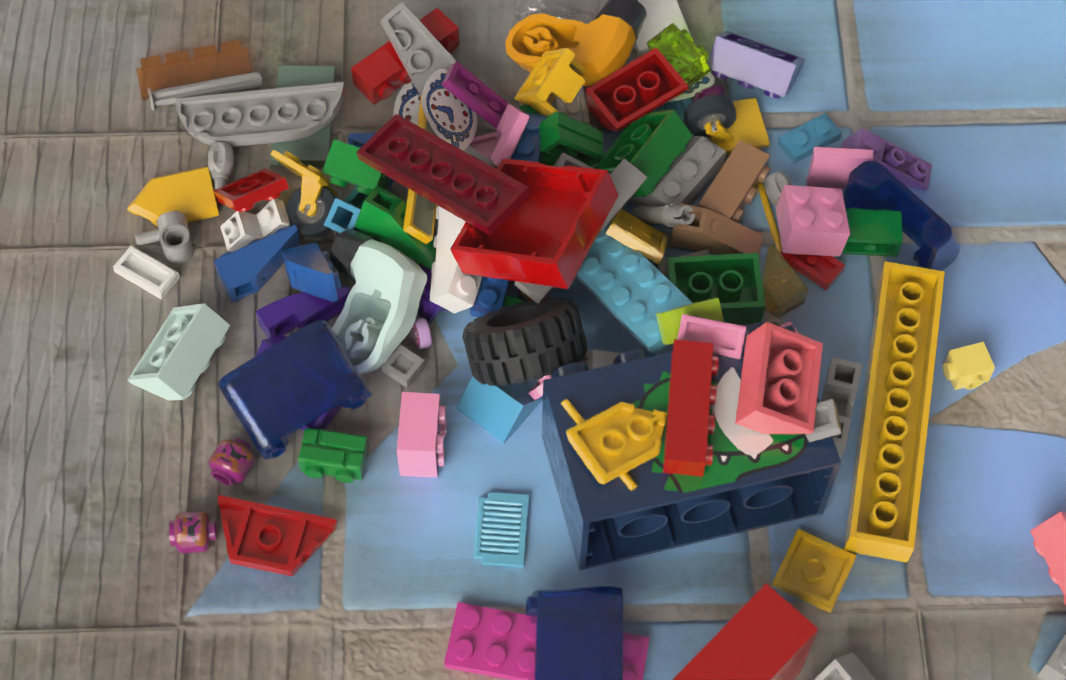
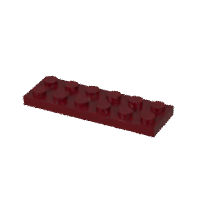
M395 114L356 152L358 159L488 235H491L531 195L529 187L398 114Z

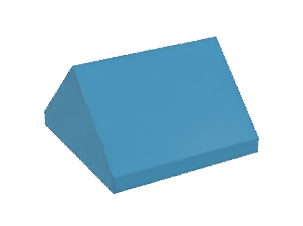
M472 376L456 409L505 444L540 404L543 398L539 397L534 400L528 394L531 389L523 383L489 386L488 384H481Z

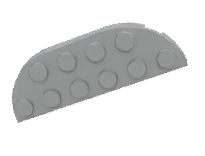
M344 82L176 98V108L186 130L194 138L208 145L216 142H226L232 147L288 142L307 138L328 125L337 115L343 104L346 87Z

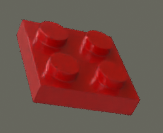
M264 168L213 191L217 201L234 211L245 212L254 208L255 203L261 200L269 201L281 196L282 191L289 189L285 177Z

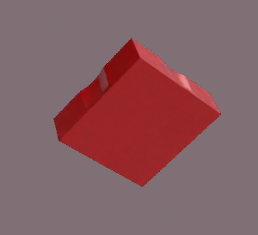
M503 158L497 170L528 186L531 195L491 235L465 222L450 251L461 271L465 274L569 289L619 196L608 170L575 166L555 167L539 162Z

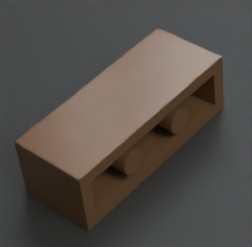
M739 140L702 197L698 207L708 208L740 223L745 212L743 210L746 203L752 204L758 192L756 188L758 183L764 184L765 178L771 172V168L768 167L770 154Z

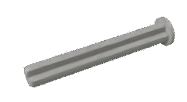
M252 72L151 91V88H148L152 111H155V107L176 103V98L225 94L260 88L262 86V78L259 72Z

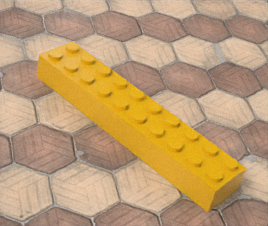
M884 262L878 281L844 550L907 563L914 550L945 276L944 271Z

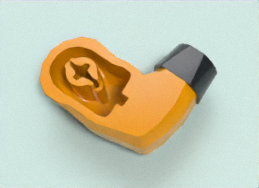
M608 0L596 15L595 20L588 24L576 20L560 19L544 13L532 14L519 21L509 31L505 42L506 54L522 69L531 73L544 52L568 48L576 54L574 59L587 69L583 75H580L585 80L583 85L592 86L624 66L646 19V9L638 0Z

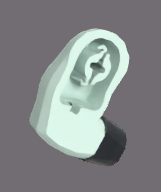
M347 229L336 237L330 249L329 259L336 269L356 284L352 287L346 299L344 309L329 333L327 346L332 361L339 369L351 374L362 375L375 371L384 364L413 327L419 301L427 281V275L415 261L398 249L382 243L378 237L356 229Z

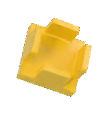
M568 48L546 51L514 99L522 105L531 106L541 115L550 116L555 111L559 112L551 105L556 96L565 103L573 101L585 82L580 75H583L587 69L574 59L576 54Z

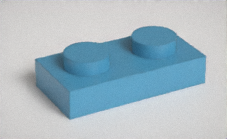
M824 113L780 136L777 144L795 164L812 155L814 147H827L840 140L842 132L828 115Z

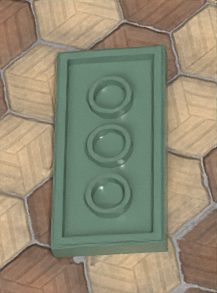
M279 66L277 88L335 83V66ZM332 121L323 129L307 138L272 143L271 153L273 149L282 155L285 151H288L299 158L300 162L306 166H324L331 146ZM271 155V165L283 166Z

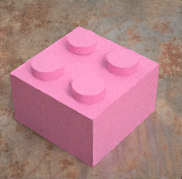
M784 185L775 208L783 253L840 257L850 235L842 189Z
M402 392L397 440L400 476L437 477L438 466H444V438L447 435L446 406H441L440 394Z

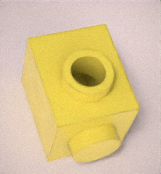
M984 341L949 350L943 363L944 376L948 381H951L954 390L962 388L971 390L979 387L982 383L990 380L995 369Z

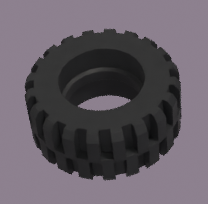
M547 298L541 300L539 304L532 300L502 307L468 323L462 335L473 377L481 384H488L489 386L520 384L552 375L561 366L580 362L588 349L579 309L572 300H567L566 298Z

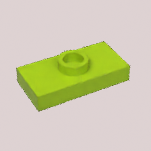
M716 297L656 313L664 345L672 344L674 339L678 338L682 314L724 322L719 298Z

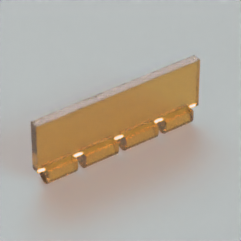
M240 40L220 43L222 52L219 53L216 52L215 44L193 48V58H189L187 50L165 54L167 63L162 64L160 55L140 58L141 68H136L142 100L149 99L148 88H151V91L252 73L247 47L241 48Z

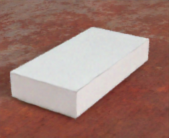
M132 245L113 266L114 272L160 299H163L180 279L178 272Z

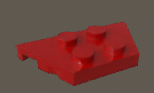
M219 495L217 499L229 561L235 565L293 577L338 526L337 519L222 495Z

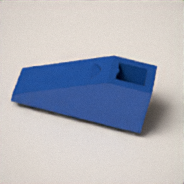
M296 225L289 228H281L273 235L261 240H254L234 252H226L218 259L213 260L217 275L232 303L259 291L284 263L282 250L300 246L301 243Z
M317 242L282 250L287 278L292 288L331 302L338 301L336 290L341 289L339 275L337 271H334L332 261H329L326 251L321 252Z

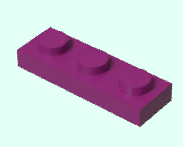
M456 61L449 67L441 85L496 129L508 102Z

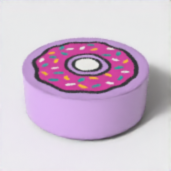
M424 318L416 319L412 327L415 344L419 350L429 348L432 344V338L428 322Z

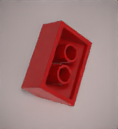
M656 47L585 89L587 109L603 128L618 132L689 89V86Z

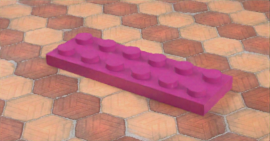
M457 602L444 668L508 680H643L650 637Z

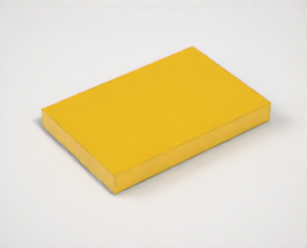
M623 209L610 221L606 231L607 235L634 251L638 250L643 256L657 264L660 263L664 256L667 235Z

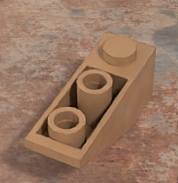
M679 203L678 205H679V206H684V205H688V204ZM688 205L694 211L687 213H695L693 222L689 225L678 224L673 227L671 246L695 251L708 249L710 254L715 255L760 254L762 234L708 208Z

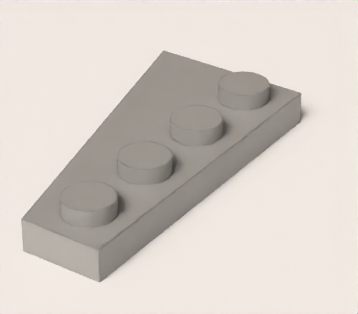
M403 2L381 18L380 23L421 97L428 78L440 68L448 71L449 67L456 60Z

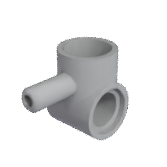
M170 211L160 215L157 219L158 229L135 235L138 245L160 241L165 258L173 264L187 262L194 252L186 215L179 211Z

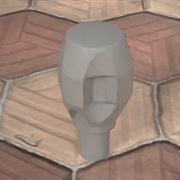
M226 142L213 143L208 152V166L212 180L215 181L214 190L226 185V181L229 180V176L234 169L233 149Z
M782 171L775 172L765 178V191L769 200L775 206L778 203L784 185H793L790 178Z

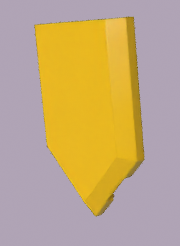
M208 166L151 178L127 208L129 212L150 220L156 226H158V217L170 211L184 213L187 223L219 216Z
M620 402L568 429L566 434L569 442L599 483L604 485L659 455L667 416L666 412L658 410L651 412L635 408L633 404Z

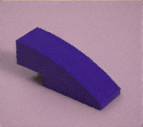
M341 287V289L336 290L338 301L335 302L305 292L274 301L256 311L259 326L268 338L280 333L286 335L296 328L305 336L341 314L351 289L349 287Z

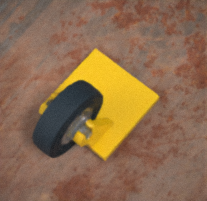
M711 95L694 101L684 112V122L691 134L703 137L708 136L711 142L726 150V154H731L739 140L757 149L770 147V141L756 98L732 101L723 95Z
M273 149L271 155L289 171L302 178V187L291 195L287 203L286 212L290 226L296 225L298 233L308 238H318L328 234L333 229L324 226V223L337 195V192L330 186L332 184L329 182L330 179L323 176L324 173L311 165L307 167L290 152L285 151L282 155Z

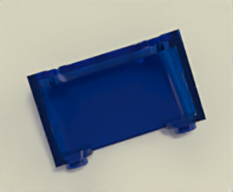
M865 161L850 172L843 196L845 209L858 207L862 210L889 209L891 211H901L902 232L920 247L913 256V259L918 262V267L943 271L955 261L961 246L950 225L883 165L875 161Z
M325 320L314 321L229 372L218 382V386L228 404L265 460L282 455L289 443L288 435L339 404L343 408L353 410L365 404L366 399L372 396L340 338Z
M598 586L535 590L531 596L527 597L525 606L526 616H530L531 622L536 623L534 680H623V591L621 587Z

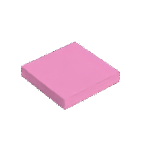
M814 147L806 178V186L864 190L873 162V150Z

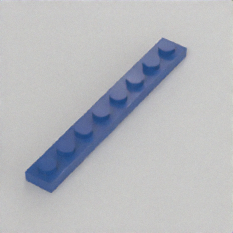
M524 112L530 118L510 159L539 162L542 153L540 151V139L542 137L539 134V125L549 116ZM482 276L474 306L470 307V316L482 317L486 313L502 308L510 280Z

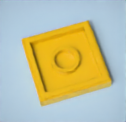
M798 528L771 586L831 613L857 555Z

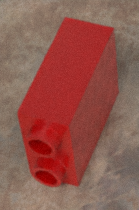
M766 583L672 680H794L801 673L819 629Z

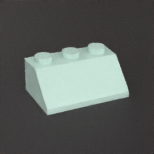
M205 303L173 308L127 381L169 401L183 400L189 397L195 389L196 385L194 383L199 375L209 367L212 354L225 341V333L230 325Z

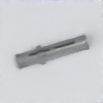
M667 203L663 206L639 205L633 213L634 216H640L641 218L638 219L645 223L664 224L668 227H674L678 224L689 225L695 218V213H687L694 211L691 206H679L675 203Z

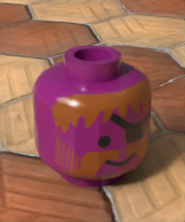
M238 437L234 440L225 439L220 441L209 459L208 465L212 470L211 476L227 486H232L234 483H242L255 463V456L250 450L251 445Z
M205 511L178 513L174 521L169 522L171 547L176 546L177 551L181 554L207 552L211 541L217 540L216 521L210 522L209 516Z

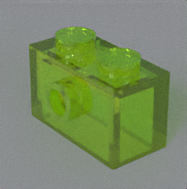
M674 23L646 42L649 51L657 47L689 87L711 72L707 62L710 57L701 45L696 47L687 30H680Z

